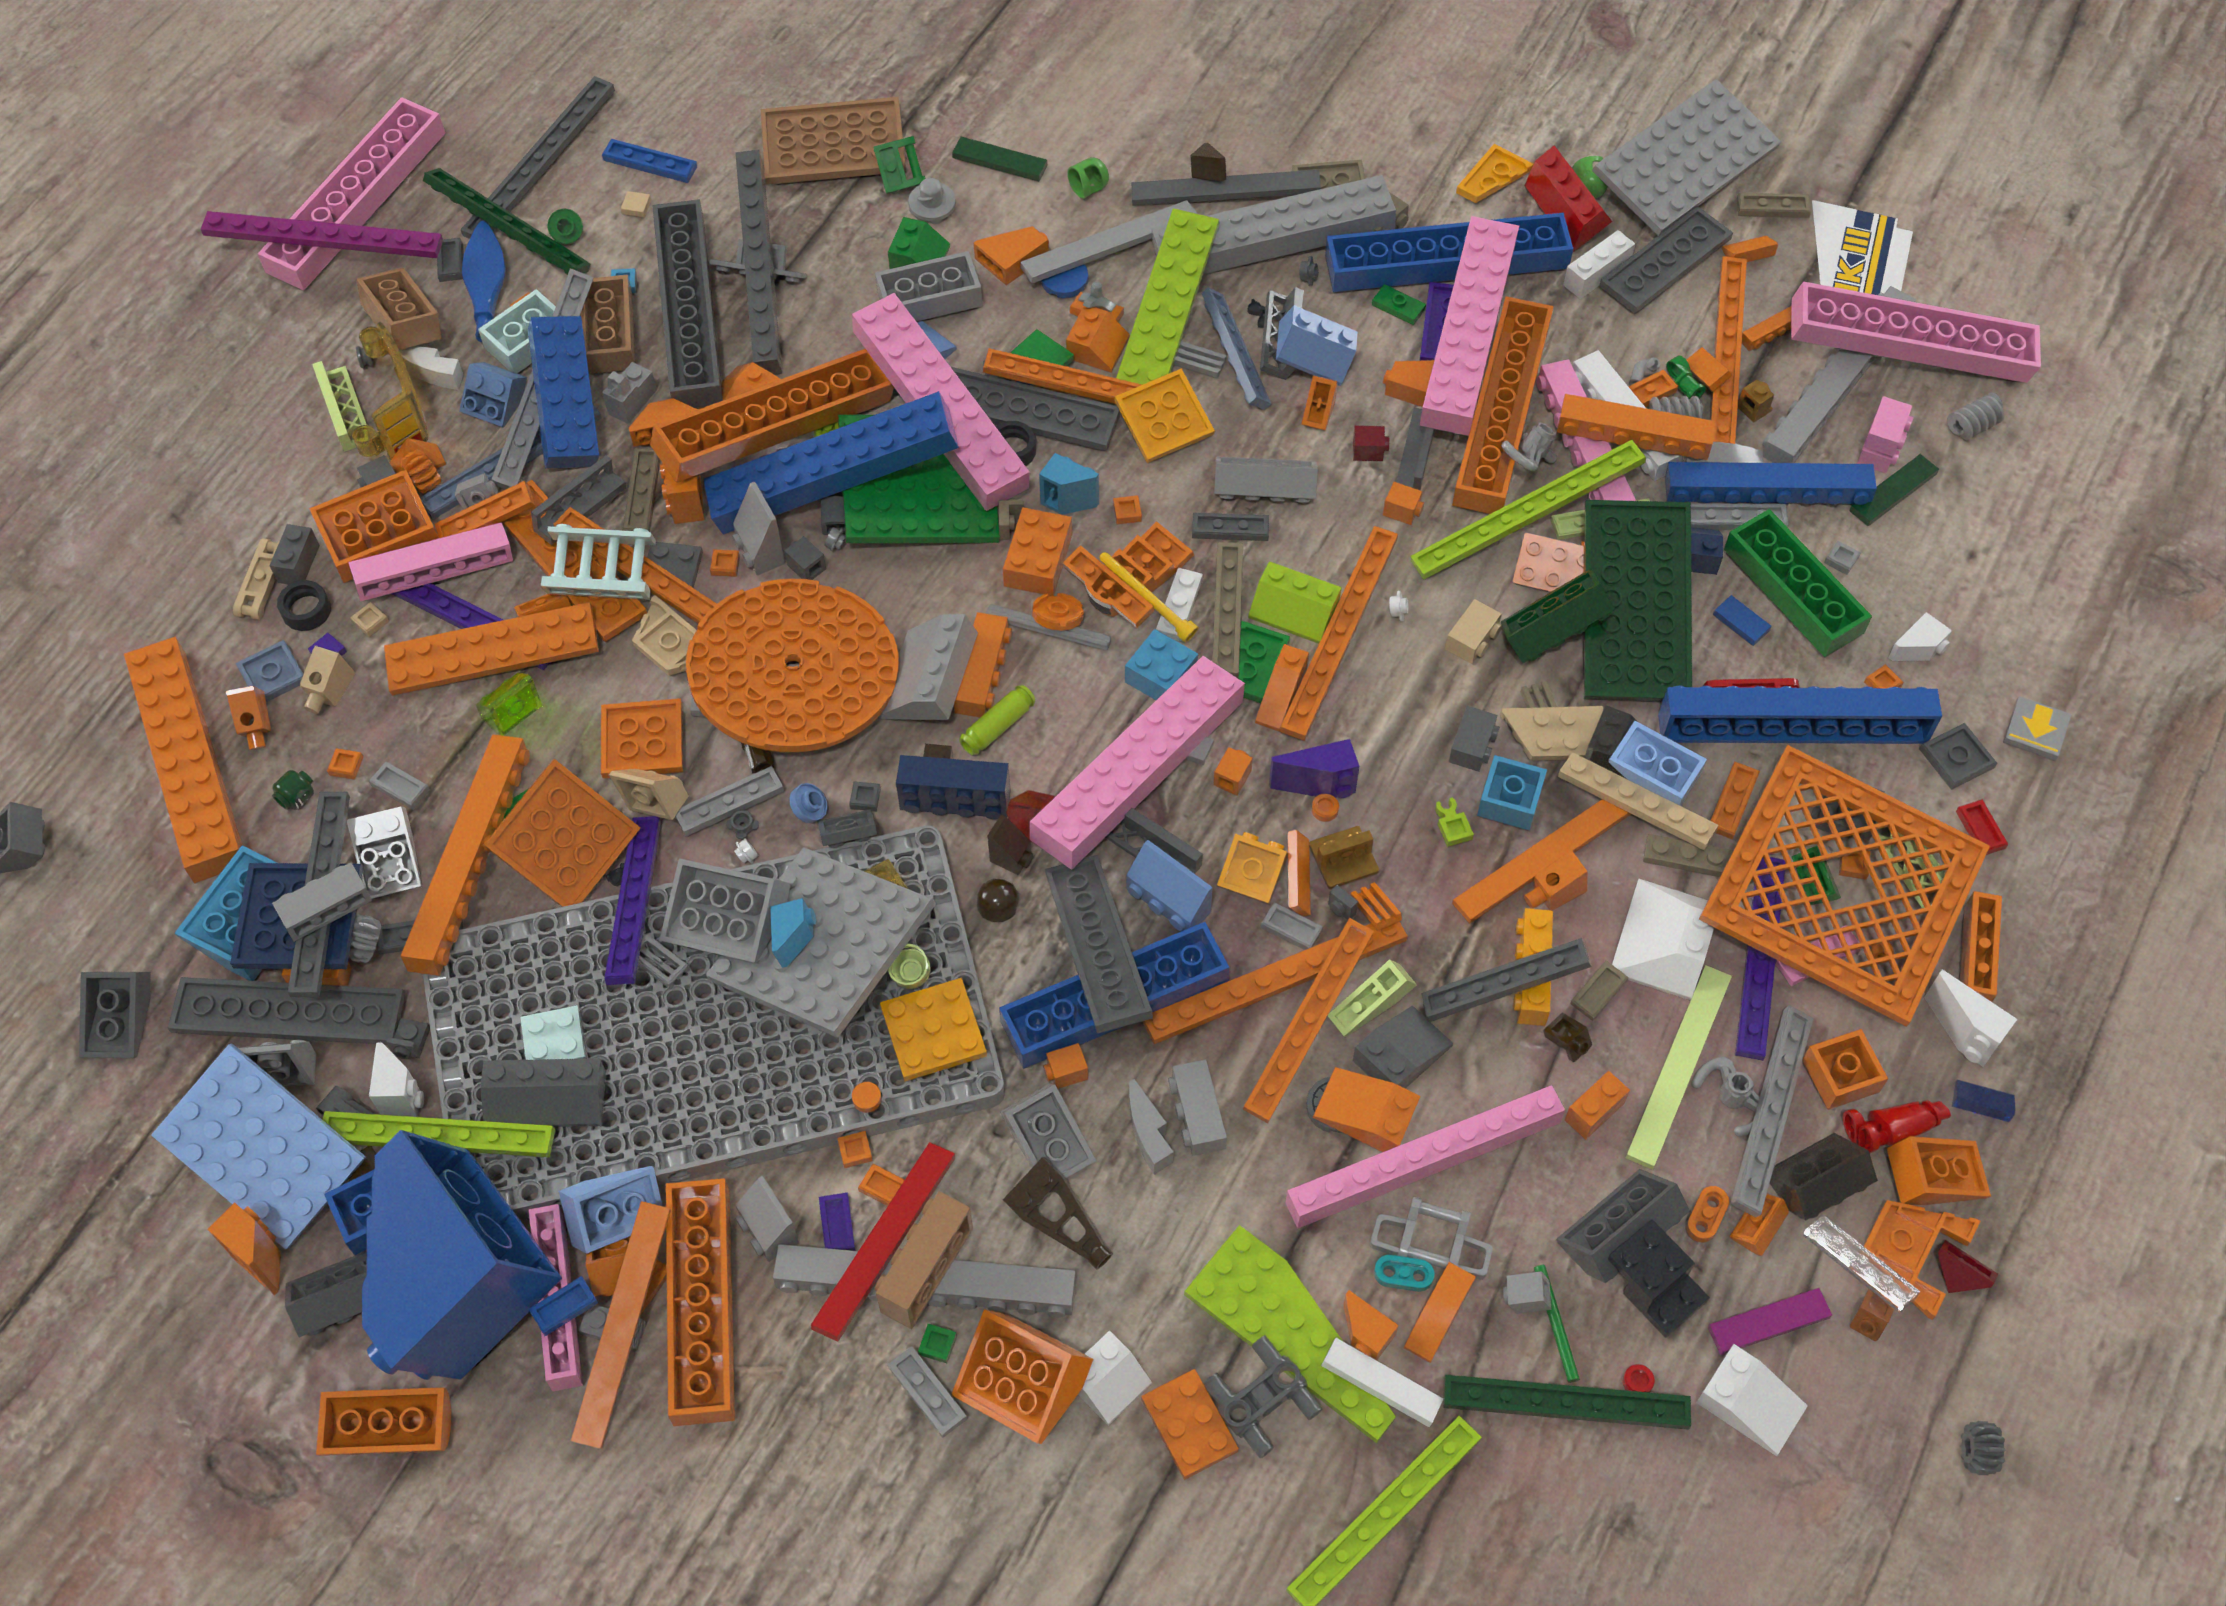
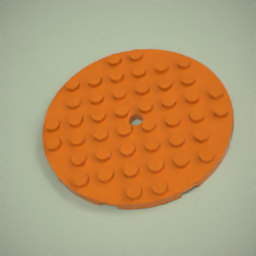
M778 579L761 582L759 587L747 591L741 589L724 598L707 612L697 625V631L692 640L689 641L686 654L687 682L694 702L701 713L717 729L729 737L752 747L777 752H805L827 748L846 741L862 732L881 715L887 707L896 685L899 657L894 635L890 633L885 625L883 617L864 599L838 586L832 588L820 585L817 580ZM797 661L799 662V667H786V663Z

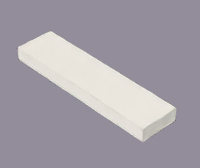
M1335 1338L1321 1365L1427 1427H1430L1443 1401V1398L1338 1338Z

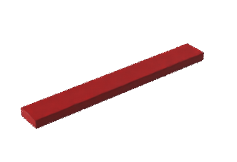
M928 1143L811 1323V1330L837 1342L840 1340L920 1215L926 1202L930 1199L955 1160V1153L933 1143Z

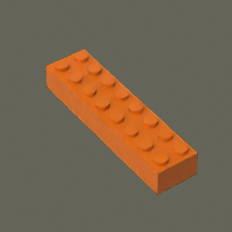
M725 1178L666 1183V1207L671 1209L666 1225L668 1417L673 1426L735 1421L730 1190Z

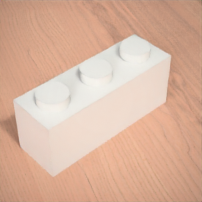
M1617 230L1567 266L1563 286L1579 299H1582L1600 285L1601 279L1633 256L1635 243Z

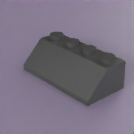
M601 1059L483 1061L480 1087L483 1121L549 1125L553 1127L602 1126L606 1071Z
M1639 1169L1561 1234L1556 1241L1587 1275L1607 1283L1619 1272L1608 1260L1610 1254L1650 1220L1653 1219L1666 1232L1672 1226L1678 1224L1690 1212V1209L1676 1183Z
M367 1251L286 1283L285 1308L298 1337L316 1335L326 1326L334 1323H345L351 1320L354 1315L362 1312V1286L367 1275Z

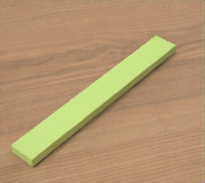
M1705 965L1625 1157L1626 1159L1653 1170L1730 983L1731 975Z

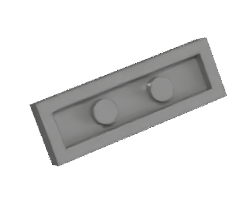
M912 1346L887 1364L889 1370L942 1438L967 1420L965 1413Z

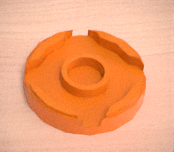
M1047 593L1037 597L1033 602L1032 617L1045 628L1061 631L1070 630L1079 626L1083 621V605L1071 595L1057 593V596H1050L1051 593Z

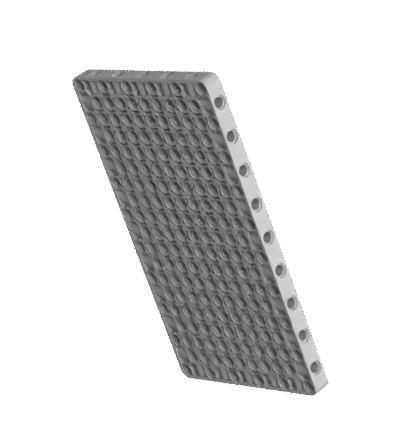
M930 825L872 837L862 842L854 841L839 847L814 850L816 853L874 876L886 878L885 880L930 897L935 904L907 944L919 947L922 943H930L928 947L919 948L927 956L930 967L937 969L930 972L928 980L916 989L900 987L892 980L887 971L881 978L882 982L876 985L858 1011L860 1013L851 1019L838 1038L774 1009L759 1010L764 1005L738 993L727 992L728 989L710 982L706 977V973L719 958L720 954L689 949L690 947L659 941L661 931L657 930L663 927L673 882L651 887L643 937L648 934L666 949L671 950L674 955L689 966V970L681 974L682 978L679 981L676 980L671 989L639 965L637 967L635 984L606 985L604 977L611 942L607 944L602 942L612 938L619 894L459 930L458 939L456 942H453L450 949L449 962L446 966H443L440 976L423 974L443 1119L483 1121L480 1088L482 1076H478L482 1071L483 1061L526 1060L520 1017L578 1005L580 1010L586 1058H600L604 1069H607L604 1095L610 1094L612 1096L604 1101L602 1126L554 1127L555 1134L559 1135L553 1140L550 1158L470 1152L519 1220L529 1218V1209L559 1204L561 1210H563L559 1191L590 1179L647 1166H655V1176L658 1187L666 1185V1183H677L838 1144V1137L866 1131L867 1137L999 1105L1005 1096L1003 1077L939 830ZM926 842H932V843H933V844L930 845V846H925V845H923V844L926 843ZM798 854L731 870L779 880ZM873 854H879L876 858L870 857ZM906 871L913 872L910 875H902ZM937 889H945L942 893L934 892ZM656 903H663L661 906L653 907ZM602 915H608L604 919H598ZM553 927L550 931L543 932L546 928ZM955 936L958 938L955 941L946 940L948 937ZM497 940L495 943L488 945L490 941ZM648 944L644 946L674 970L678 968ZM585 945L582 949L575 950L577 946ZM557 951L555 955L547 956L550 952ZM647 957L644 958L646 961H648L651 965H653L667 977L670 976L668 973L662 970L659 966H657ZM523 958H529L527 961L519 963ZM501 964L498 968L491 969L494 965ZM589 969L587 973L579 974L582 970ZM698 969H705L702 973H694ZM473 970L471 974L464 975L467 971ZM561 976L558 980L551 981L553 977ZM962 978L964 985L970 986L966 992L979 1031L983 1036L982 1039L987 1051V1057L957 1065L962 1068L957 1073L950 1072V1068L932 1073L934 1076L930 1079L918 1077L906 1081L901 1086L893 1085L896 1080L904 1079L898 1060L887 1059L889 1055L895 1054L890 1035L881 1034L883 1030L887 1029L882 1010H878L876 1007L882 1001ZM649 981L646 986H639L641 982ZM533 982L531 986L523 987L526 983ZM505 988L503 992L495 994L497 990ZM614 988H621L620 991L611 993ZM710 993L706 998H699L701 994ZM588 994H594L589 999H583ZM477 995L474 999L467 1000L470 996ZM677 999H681V1000H682V1001H681L679 1004H677V1005H672V1004H671L674 1000H677ZM566 1000L562 1005L555 1006L558 1001ZM449 1001L445 1006L439 1007L442 1002ZM647 1006H654L650 1011H643ZM537 1007L536 1010L532 1012H527L529 1008ZM737 1011L743 1012L738 1017H732V1014ZM626 1012L621 1018L615 1017L618 1013ZM509 1013L507 1017L499 1019L502 1014ZM708 1018H715L711 1023H703ZM481 1019L478 1024L471 1025L473 1021ZM591 1019H598L593 1024H587ZM798 1023L805 1024L800 1029L792 1028L795 1024ZM681 1024L687 1025L682 1030H676V1027ZM769 1030H776L771 1036L764 1035ZM652 1031H659L655 1036H648ZM860 1035H863V1036L866 1037V1038H865L864 1040H862V1041H854V1040H853L855 1037L860 1036ZM742 1036L748 1037L744 1042H737V1039ZM625 1037L631 1038L626 1043H619ZM513 1038L510 1043L502 1044L506 1039ZM830 1042L838 1043L833 1048L825 1047ZM713 1043H720L715 1049L708 1048ZM485 1044L482 1049L474 1050L478 1045ZM596 1044H602L599 1049H591ZM686 1049L692 1050L688 1055H680ZM801 1049H810L806 1054H798ZM456 1051L453 1056L446 1057L449 1052ZM774 1055L782 1056L777 1061L770 1060V1058ZM657 1056H664L661 1061H652ZM863 1061L872 1062L867 1067L859 1066V1064ZM630 1062L635 1063V1065L631 1068H624V1066ZM745 1062H754L748 1068L741 1067ZM836 1067L844 1068L840 1073H831ZM718 1068L725 1069L721 1074H713ZM807 1074H815V1075H816V1076H815L813 1079H811V1080H804V1079H803V1077H804L805 1075H807ZM689 1075H697L692 1081L685 1080ZM662 1081L669 1082L665 1087H657V1085ZM778 1081H787L782 1087L775 1086ZM862 1082L874 1083L881 1092L882 1100L880 1106L869 1113L857 1110L852 1101L853 1089ZM988 1085H993L996 1087V1089L992 1092H987L983 1090V1088ZM751 1087L759 1088L755 1093H746ZM640 1088L637 1093L628 1094L631 1089ZM841 1093L850 1094L845 1099L836 1098ZM722 1094H731L726 1100L718 1099ZM936 1098L940 1100L936 1105L927 1104L930 1099ZM814 1099L821 1100L816 1106L808 1105ZM696 1100H701V1101H702V1103H701L699 1106H696V1107H691V1106H690V1104H691L693 1101H696ZM464 1102L461 1107L453 1109L456 1103ZM785 1106L793 1107L792 1110L787 1113L780 1112V1110ZM673 1107L671 1112L667 1114L661 1113L664 1108ZM875 1112L884 1113V1115L878 1119L870 1117ZM764 1113L762 1118L752 1119L754 1114ZM637 1114H645L642 1119L633 1120ZM729 1119L736 1120L731 1126L723 1125ZM608 1121H616V1123L613 1126L604 1127V1125ZM819 1125L827 1126L822 1132L814 1131ZM588 1127L584 1133L576 1134L579 1128ZM698 1127H707V1129L704 1132L695 1133V1130ZM678 1133L675 1139H666L669 1134ZM761 1139L770 1140L769 1143L764 1146L757 1145V1143ZM642 1140H650L646 1146H637ZM615 1146L621 1147L618 1152L609 1153L611 1148ZM592 1153L589 1159L580 1160L583 1154ZM703 1153H712V1156L708 1159H699ZM563 1160L560 1166L551 1167L554 1161ZM534 1167L530 1173L522 1174L525 1168ZM500 1173L505 1174L501 1180L493 1181L496 1175ZM538 1193L534 1200L526 1201L530 1194Z

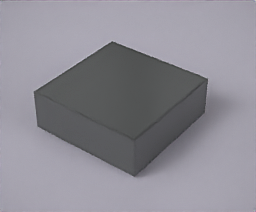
M854 781L849 803L850 809L864 811L871 809V811L877 812L881 791L880 784Z

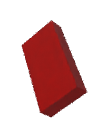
M1983 799L1957 808L1956 813L1969 836L1990 846L1986 855L2007 848L2008 842Z

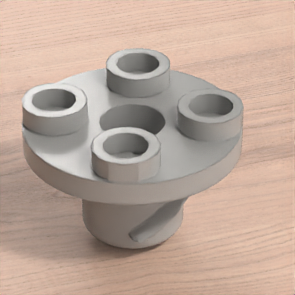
M926 178L910 193L908 199L909 211L918 219L930 221L932 224H939L954 211L956 205L955 194L938 179Z

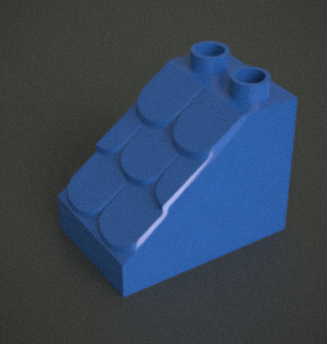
M400 1130L375 1155V1171L372 1177V1214L367 1217V1275L362 1286V1327L373 1342L367 1348V1353L372 1362L387 1374L393 1375L400 1370L413 1372L425 1380H429L432 1376L461 1380L529 1312L528 1309L537 1304L562 1277L468 1149Z

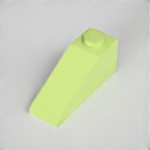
M1388 960L1328 1014V1017L1342 1035L1347 1037L1399 1002L1417 984L1399 963Z

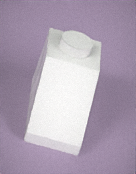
M1926 612L1894 644L1888 658L1892 661H1930L1936 653L1941 655L1950 644L1947 640L1952 630Z

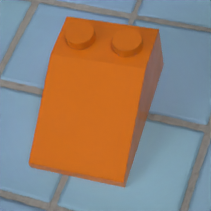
M1335 1067L1312 1118L1381 1152H1385L1400 1146L1421 1096L1395 1083Z
M1910 1136L1887 1148L1901 1203L1932 1205L1991 1197L1976 1141Z

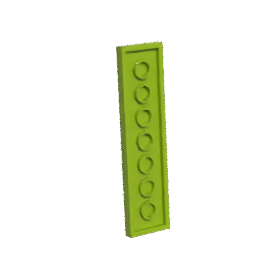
M1175 208L1172 209L1116 377L1117 379L1143 385L1171 373L1219 227V219Z

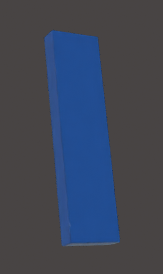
M615 139L610 140L602 154L603 161L689 183L697 169V162L694 160Z

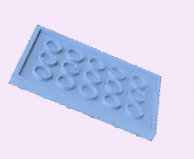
M228 1044L151 1134V1136L231 1204L235 1202L242 1209L247 1206L251 1208L276 1237L275 1241L284 1249L292 1246L328 1202L324 1194L342 1186L366 1159V1156L233 1044Z

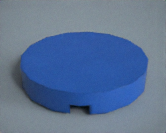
M1083 264L1043 279L1041 284L1050 295L1053 293L1058 298H1071L1082 292L1086 284H1088V270Z

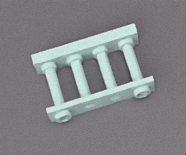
M557 524L556 527L548 526V533L553 540H557L554 573L551 576H542L541 587L547 594L650 599V588L641 579L645 545H656V540L651 532L642 528H635L633 531L572 528V526L567 524ZM568 541H583L580 572L576 578H569L564 575ZM594 542L609 543L606 571L602 579H592L590 577ZM619 543L634 544L631 578H628V581H621L615 578Z

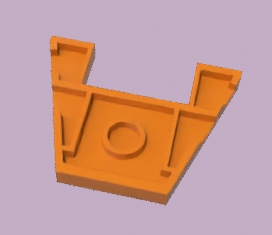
M1887 1200L1868 1235L1861 1253L1929 1319L1933 1320L1946 1294L1917 1278L1938 1233L1941 1232L1968 1246L1981 1221L1971 1217L1969 1219L1955 1217V1214L1947 1212L1941 1214L1926 1211L1924 1207Z

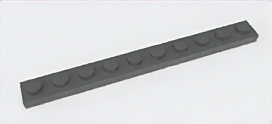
M594 76L488 199L511 212L615 91L614 84ZM473 215L460 229L462 236L470 239L478 223L485 220Z

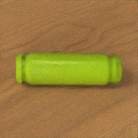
M1024 685L1016 686L1015 690H1011L966 729L965 734H961L959 742L963 749L970 755H978L979 750H984L1029 711L1030 706H1034L1035 697L1033 693Z

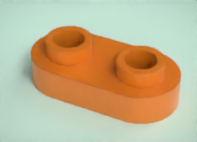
M1709 1186L1700 1193L1686 1223V1231L1694 1241L1708 1242L1716 1234L1729 1206V1197L1722 1188ZM1707 1201H1714L1717 1207H1710ZM1701 1225L1705 1228L1706 1231L1700 1232L1697 1230L1696 1226Z

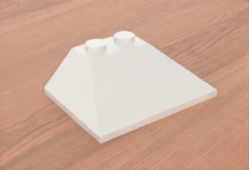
M1638 879L1612 965L1628 976L1629 981L1691 1000L1714 927L1699 920L1708 900Z

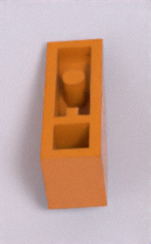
M1286 644L1283 645L1256 716V724L1280 732V726L1306 673L1309 652Z

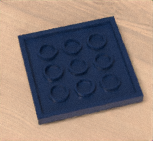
M249 863L230 961L233 969L292 968L296 941L292 940L272 903L279 900L284 894L292 893L305 886L308 863ZM352 864L362 880V865ZM357 909L331 922L324 969H347Z

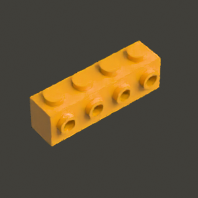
M1525 908L1523 917L1517 918L1516 935H1520V943L1516 944L1515 960L1552 948L1553 911ZM1551 981L1525 989L1514 995L1513 1010L1517 1011V1024L1546 1026L1550 1014Z

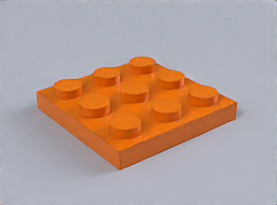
M681 698L601 705V775L603 779L610 778L609 774L615 770L640 769L654 771L657 774L683 772V707Z

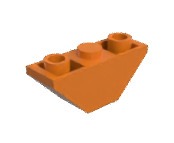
M674 398L649 403L629 427L633 447L651 443L653 426L661 423L660 413L688 409L693 412L698 409Z

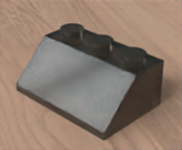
M1833 1133L1774 1165L1769 1184L1779 1198L1784 1199L1789 1211L1806 1221L1817 1217L1819 1213L1831 1206L1842 1203L1844 1199L1851 1195L1864 1191L1869 1185L1877 1182L1878 1179L1870 1152L1848 1139Z

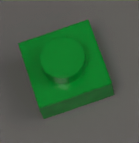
M928 1323L918 1349V1354L947 1364L957 1333Z

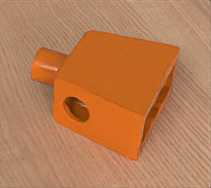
M255 686L226 691L236 733L247 737L249 750L266 747L263 733L270 732L271 726L264 691ZM254 717V722L250 725L249 722Z
M1571 850L1535 875V889L1525 894L1524 899L1531 909L1544 903L1552 911L1587 892L1588 871Z

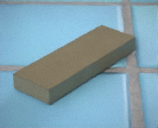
M1738 193L1737 195L1738 216L1810 218L1811 215L1809 194Z

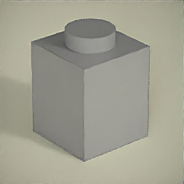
M1542 1271L1507 1276V1286L1503 1288L1504 1300L1516 1314L1552 1310L1550 1282Z

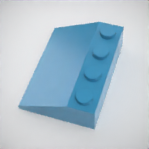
M242 845L175 931V935L229 971L249 981H254L262 969H233L230 964L249 863L277 862Z

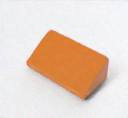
M1762 236L1722 246V250L1726 257L1747 259V262L1774 256L1778 243L1768 236Z
M546 594L517 605L514 609L517 616L521 617L571 605L567 595Z
M1767 1194L1761 1215L1754 1217L1745 1212L1731 1233L1730 1238L1754 1254L1762 1256L1789 1213L1784 1199Z

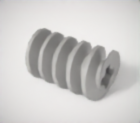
M1991 392L1979 400H1975L1971 404L1949 414L1947 425L1955 435L1968 440L1972 436L1978 435L1980 431L1984 432L1988 427L1991 428L1996 423L1999 424L2004 420L2002 400L1996 393Z
M1673 396L1670 401L1668 397H1662L1660 401L1658 397H1652L1649 402L1648 409L1703 419V405L1697 396H1692L1690 401L1687 396L1681 397L1680 401L1676 396Z

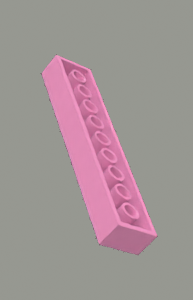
M401 97L290 219L363 226L445 135L439 113ZM268 242L258 252V256L265 273L301 290H305L341 249Z
M1471 216L1419 426L1467 436L1470 434L1516 244L1518 225Z
M1803 282L1792 297L1791 340L2025 383L2041 368L2039 325L1809 282Z
M895 293L852 314L853 333L905 403L938 391L940 392L949 408L959 448L944 453V455L986 511L999 505V500H1008L1029 488V470Z
M1202 656L1030 821V840L1072 870L1125 818V814L1131 808L1134 809L1189 756L1205 737H1208L1243 703L1245 683Z

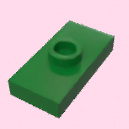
M1385 284L1372 299V306L1412 325L1417 322L1426 309L1425 303Z

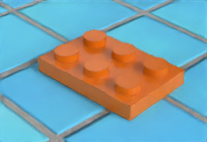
M1195 1369L1141 1396L1148 1414L1184 1480L1239 1451L1236 1442Z

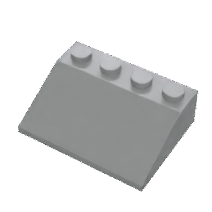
M942 614L907 631L898 656L896 685L888 705L878 717L879 719L949 720L978 634L966 614Z
M679 858L659 941L758 963L771 938L770 907L787 902L791 883Z

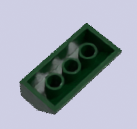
M1591 568L1502 620L1501 624L1509 643L1521 662L1525 663L1526 661L1536 660L1542 655V652L1550 647L1556 648L1560 646L1569 636L1584 632L1588 625L1593 622L1608 618L1615 608Z

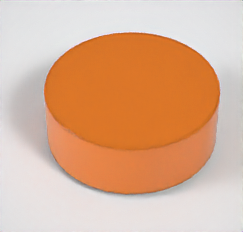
M1320 794L1314 798L1312 814L1317 820L1328 822L1337 817L1339 802L1333 795Z
M862 1082L852 1091L853 1105L861 1112H872L881 1104V1092L874 1083Z

